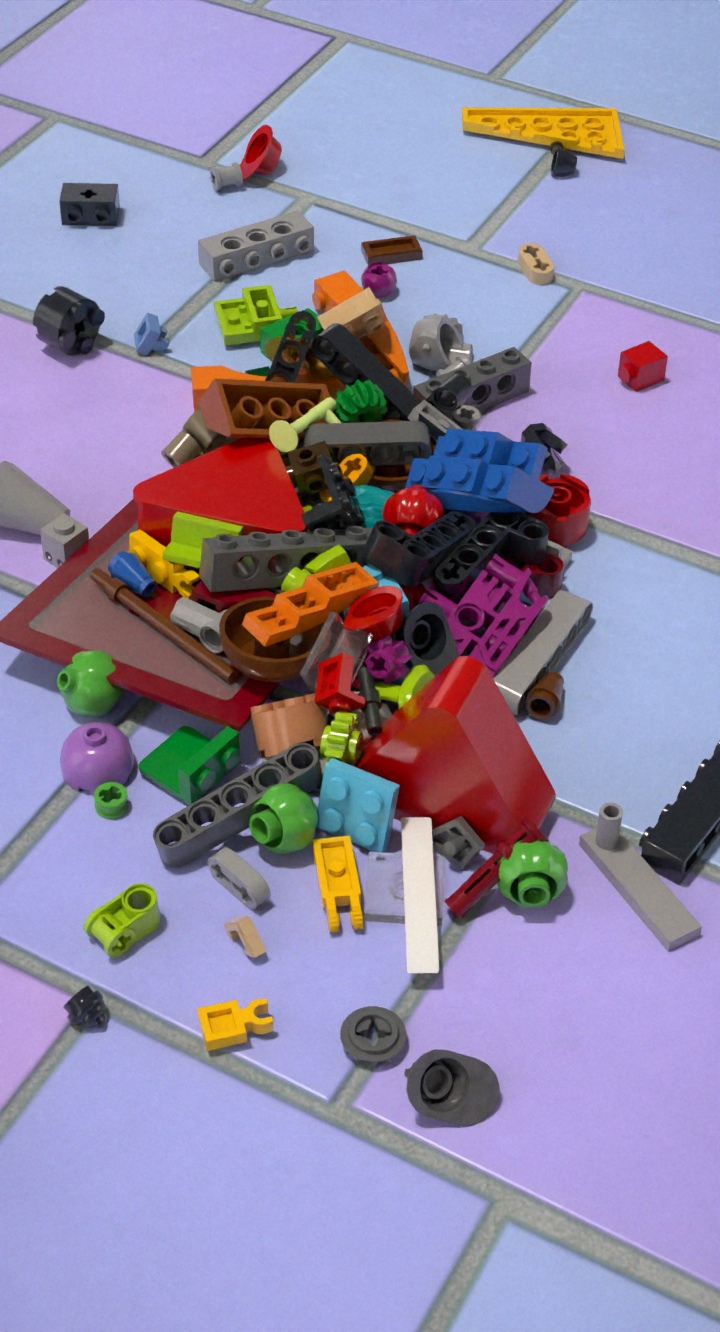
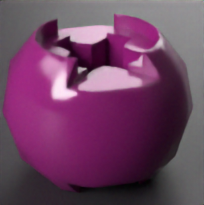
M374 262L364 269L361 283L364 290L370 287L375 298H385L394 291L397 277L394 269L389 265L383 264V262Z

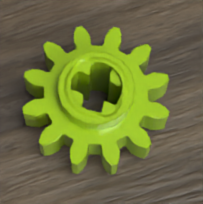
M342 711L336 712L335 721L331 722V726L327 725L325 727L320 745V757L327 759L325 764L331 758L351 766L358 763L363 746V732L357 731L359 724L357 714Z

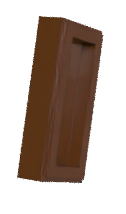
M415 235L361 242V251L368 266L374 262L390 264L421 260L423 255L422 248Z

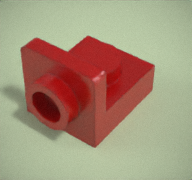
M342 652L319 663L315 703L327 708L334 715L336 712L351 713L365 707L366 698L350 691L353 682L354 657Z

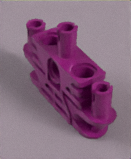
M495 554L485 571L482 570L458 605L435 591L431 586L427 588V593L424 592L418 604L424 602L438 604L447 617L450 630L457 645L459 657L465 656L466 653L470 654L468 657L482 662L488 668L492 677H494L538 619L549 598L547 595L542 598L537 592L538 589L530 578L532 572L529 568L522 572ZM488 575L493 577L491 581L486 580ZM498 582L503 584L501 588L497 587ZM522 593L530 599L533 604L529 607L519 600ZM502 603H505V606L498 614L496 611ZM467 619L471 621L474 626L466 627L459 622V620ZM483 627L487 629V631L480 639L478 635L480 633L481 628Z

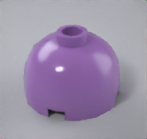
M91 722L75 728L63 742L60 754V765L64 781L75 791L79 792V788L90 790V795H94L95 789L103 783L117 782L125 786L129 781V774L132 770L134 771L135 767L134 754L129 738L116 726L105 722Z

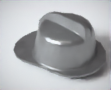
M433 1049L422 1054L412 1064L411 1068H406L404 1075L407 1077L406 1091L409 1102L417 1112L427 1117L457 1125L471 1126L484 1121L494 1111L499 1101L500 1085L496 1073L488 1064L474 1057L449 1050Z

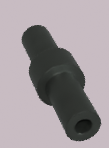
M362 667L357 671L361 691L358 695L366 698L365 707L360 708V710L365 714L368 734L378 735L382 732L379 710L382 707L380 693L375 689L373 675L367 667Z

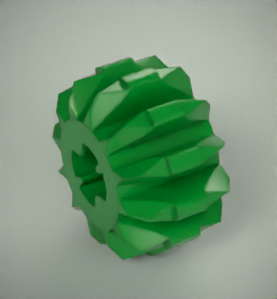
M356 380L354 385L349 386L346 384L344 391L336 393L337 399L335 401L337 408L334 412L341 423L383 420L382 415L388 411L384 393L381 388H378L370 380H366L363 383Z

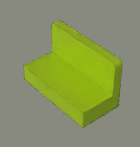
M177 511L173 516L171 542L163 551L162 559L200 568L203 538H213L218 534L242 536L243 526Z

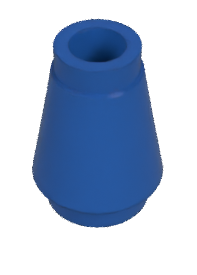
M120 551L110 560L108 571L111 573L112 578H119L130 587V590L141 595L143 598L150 597L156 591L158 583L135 553Z

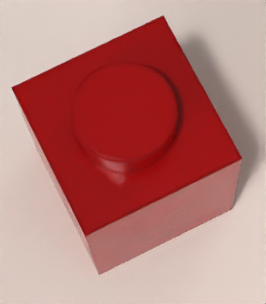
M650 341L624 350L620 354L618 377L636 392L657 384L665 379L668 356Z

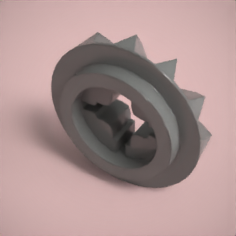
M368 1006L357 1009L346 1017L341 1026L340 1039L343 1044L344 1053L351 1054L356 1064L362 1060L369 1062L374 1067L378 1062L382 1061L390 1064L395 1055L402 1054L406 1041V1028L403 1021L394 1012L383 1007ZM372 1026L375 1027V1032H377L378 1036L375 1046H371L368 1039Z

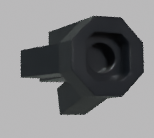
M544 423L530 424L522 432L521 442L540 443L547 447L543 465L554 475L562 468L561 465L564 461L559 454L563 452L568 444L553 434L552 430Z

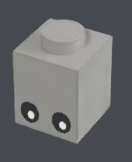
M65 513L40 529L43 558L56 568L62 565L89 540L88 527Z

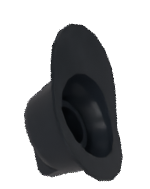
M424 602L418 604L411 611L403 612L404 622L402 627L395 632V640L404 642L409 655L412 656L410 659L412 667L426 665L436 676L456 657H459L457 645L443 609L436 603Z

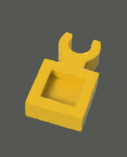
M256 999L249 1003L247 1008L242 1009L239 1008L237 1000L197 1008L198 1021L206 1050L211 1051L246 1043L247 1032L249 1031L257 1034L271 1032L273 1030L272 1016L266 1018L256 1017L260 1014L268 1013L267 999Z

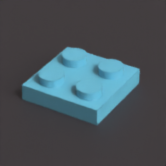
M331 758L324 768L316 828L338 837L350 835L352 843L382 855L389 845L400 785Z

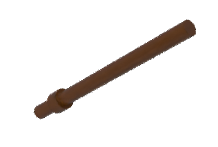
M95 568L91 572L90 578L104 588L105 594L112 600L125 604L227 682L233 683L237 680L239 676L237 670L130 591V587L122 580L112 578L100 568Z

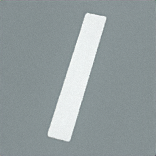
M429 817L401 818L407 972L439 973L432 822Z

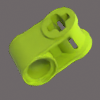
M144 883L129 886L124 892L104 906H100L90 913L84 923L83 930L88 936L96 937L104 945V951L109 957L121 956L132 945L159 927L161 920L156 891L153 887Z

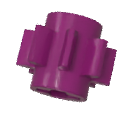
M387 635L367 646L371 654L364 660V663L367 664V668L373 675V678H384L385 683L389 684L396 678L399 679L409 672L405 664L412 656L409 655L403 641H392L391 636Z

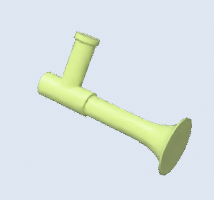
M331 397L326 398L291 424L283 420L273 422L269 428L271 442L282 452L293 451L298 445V434L321 419L326 424L341 423L333 413L337 408L336 401Z

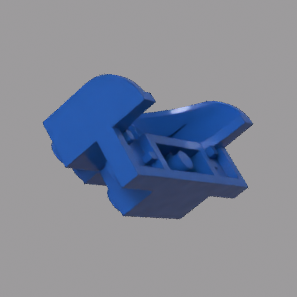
M447 429L445 436H439L434 454L430 455L429 459L414 458L405 488L413 485L425 487L429 493L435 495L440 500L443 509L504 513L540 512L548 504L554 491L552 487L539 480L547 447L540 443L515 442L499 432Z

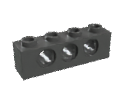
M511 347L413 386V394L422 402L451 375L461 374L467 377L472 385V394L463 405L473 406L480 412L529 392L532 362L515 347Z

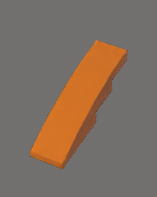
M357 562L306 576L301 588L277 594L272 606L246 613L242 625L266 647L294 637L349 608L360 595L377 588L379 582Z

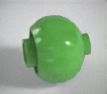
M98 650L81 651L72 657L73 664L64 667L59 673L57 685L66 705L71 711L82 716H100L108 713L116 705V702L124 692V688L110 684L106 676L115 671L111 655Z
M279 783L267 787L269 789L254 804L250 815L249 826L253 837L269 851L276 854H290L302 850L312 842L316 834V826L318 824L316 803L307 793L294 784ZM261 804L271 807L264 811L256 812V808Z
M520 838L513 844L511 857L507 860L502 856L496 862V865L501 862L499 868L500 881L497 883L498 889L505 897L513 900L519 906H545L557 898L567 885L568 864L565 854L549 841L541 842L537 840L534 843H520L524 839Z

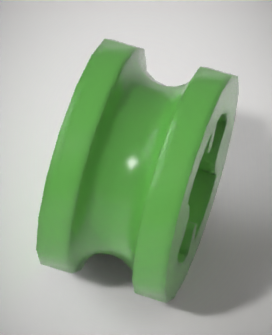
M107 782L95 789L93 795L95 810L100 817L104 819H117L127 812L129 806L128 795L123 785L117 782Z

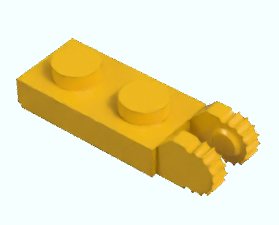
M350 835L313 839L312 851L322 908H326L329 933L338 932L340 926L339 914L336 910L337 906L350 905V922L354 930L363 929L360 905L361 889Z

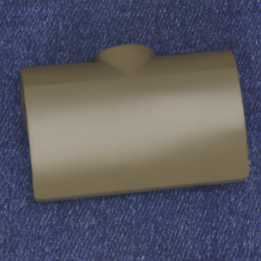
M200 407L189 417L182 427L183 430L161 451V454L174 468L234 442L241 437H227L207 428Z

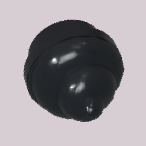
M89 985L77 992L63 1007L69 1013L67 1019L75 1026L83 1025L87 1028H102L105 1023L103 995L99 990L94 992Z

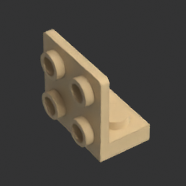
M370 287L317 317L324 330L331 324L338 323L345 326L356 338L367 332L372 334L379 331L384 326V323L388 321L381 301L375 298Z

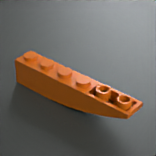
M344 270L314 280L312 301L316 309L325 313L360 293L363 289ZM389 320L384 323V326L379 331L372 334L367 332L358 337L357 339L408 388L409 370L404 351Z

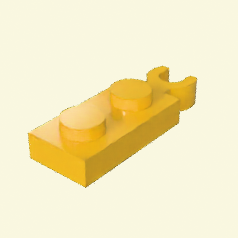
M139 529L130 533L128 553H135L157 583L172 593L179 591L182 597L191 599L192 589L194 588L192 583L200 580L199 575L194 570H185L183 564L163 560V551L166 547Z

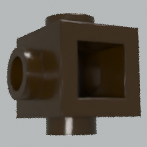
M325 441L287 452L291 465L285 468L292 484H297L301 497L328 489L318 456L325 454L333 463Z

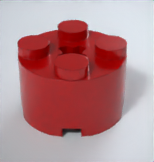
M549 474L539 477V480L554 489L552 497L540 512H524V514L544 522L549 528L548 540L567 548V545L578 542L587 533L591 507L590 490L583 481L571 475L560 474V478L550 479Z

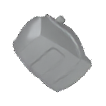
M427 315L415 324L409 343V354L412 363L431 371L444 370L454 363L456 357L460 354L464 355L471 363L472 344L463 342L456 327L444 315Z

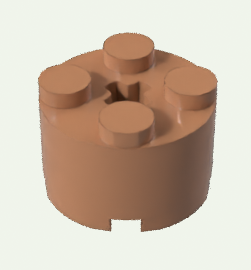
M315 693L250 707L252 713L251 720L260 758L275 756L298 743H307L314 747L321 745L322 735L328 722L325 708L315 703Z

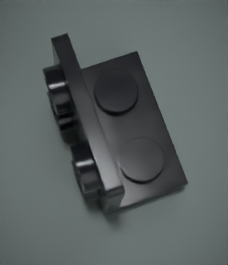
M325 454L318 456L332 500L317 504L311 510L302 513L304 525L310 532L317 528L344 530L349 526L362 527L366 523V519L360 506L354 503L353 497L357 496L351 479L344 477L342 469L337 462L331 463Z

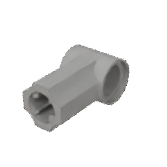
M184 596L180 598L170 613V621L179 628L199 637L201 644L214 654L223 651L219 634V623L221 617L228 609L218 613Z

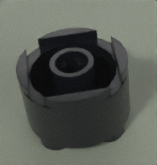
M58 286L54 288L56 291L50 296L45 294L35 309L33 326L37 327L38 332L35 335L40 341L67 355L74 356L80 353L86 355L93 349L94 340L100 326L104 322L105 313L95 301L67 287Z

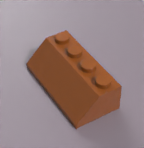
M215 378L199 399V404L206 427L227 437L270 439L269 428L273 422L283 420L291 424L308 413L314 406L330 397L326 384ZM321 419L320 421L315 422L312 425L326 423L323 419ZM305 430L298 434V440H303Z

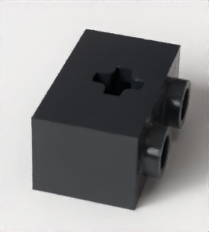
M63 183L59 200L62 225L117 226L120 210L118 184Z

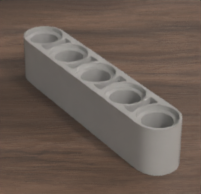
M559 590L495 674L493 679L514 715L520 716L527 708L526 695L546 673L554 671L583 631L591 617L593 602Z

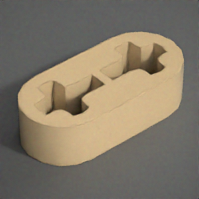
M534 243L520 246L518 264L528 280L537 285L551 283L554 275V264L540 245Z

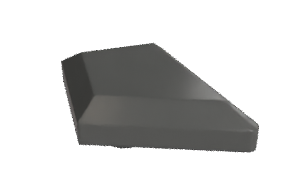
M462 816L432 830L433 850L461 870L467 867L485 847L484 842Z

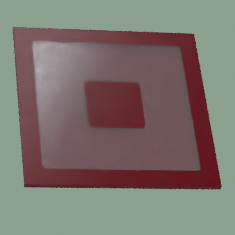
M133 499L0 621V642L65 667L73 664L72 657L81 651L98 650L106 652L112 657V663L115 665V671L106 676L110 684L225 727L229 726L239 732L251 719L250 707L263 705L282 683L261 682L244 675L229 661L223 650L215 655L239 672L235 682H227L122 602L117 603L105 594V589L90 578V574L95 568H100L111 576V573L108 571L110 560L120 551H129V534L138 530V504ZM201 578L192 583L194 588L202 581ZM159 583L156 591L148 598H143L141 595L130 590L168 620H170V613L173 611L176 602L182 598L179 591L172 593ZM183 630V631L186 632L188 635H190L192 638H194L196 641H198L199 643H201L200 640H199V637H197V636H195V635H193V634H191V633H189V632Z

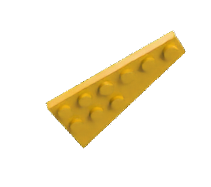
M462 107L461 118L464 131L551 146L553 142L559 141L563 144L564 149L620 159L624 158V145L616 108Z

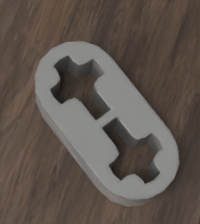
M224 847L208 858V867L214 878L249 909L257 908L270 898V889L264 878L231 849Z

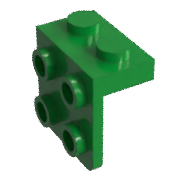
M182 726L139 762V771L150 780L191 805L240 763L239 732L227 726L211 740L190 726Z

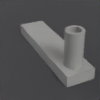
M605 803L600 808L597 828L580 835L579 846L668 952L699 937L702 926L620 832L623 816L622 808L616 803Z

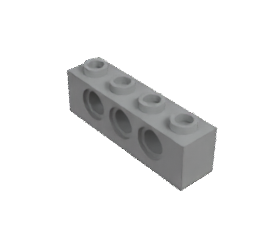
M294 211L198 240L199 265L213 281H217L314 251V226L299 211Z

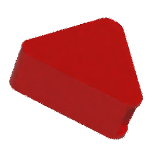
M240 438L142 481L133 489V500L138 504V530H142L165 547L171 542L173 516L177 511L243 526L242 536L249 535L252 532L277 534L282 533L284 530L308 532L301 516L305 512L278 449L268 438ZM184 565V568L200 570V568Z
M468 656L456 657L382 724V732L372 737L362 751L358 763L354 765L356 768L400 785L394 819L401 821L403 817L431 818L433 830L462 816L484 842L485 847L482 850L492 854L498 850L496 846L500 839L506 840L522 825L521 819L524 816L540 829L556 799V793L488 668L479 660Z

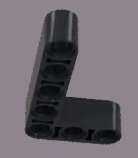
M338 323L331 324L313 338L311 348L314 355L345 386L346 384L349 386L354 385L356 380L362 383L370 380L378 388H381L385 395L386 407L388 409L382 415L383 420L410 421L408 416L421 401L345 326ZM453 374L438 386L426 401L451 419L471 396V382L464 375Z

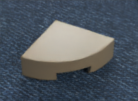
M250 916L234 917L224 923L232 940L239 938L246 948L244 949L246 955L256 958L267 951Z

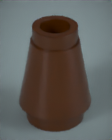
M546 673L526 695L527 710L533 717L545 720L559 712L564 679L559 673Z

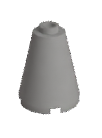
M7 461L0 463L1 527L40 535V529L63 513L70 516L69 508L16 465Z

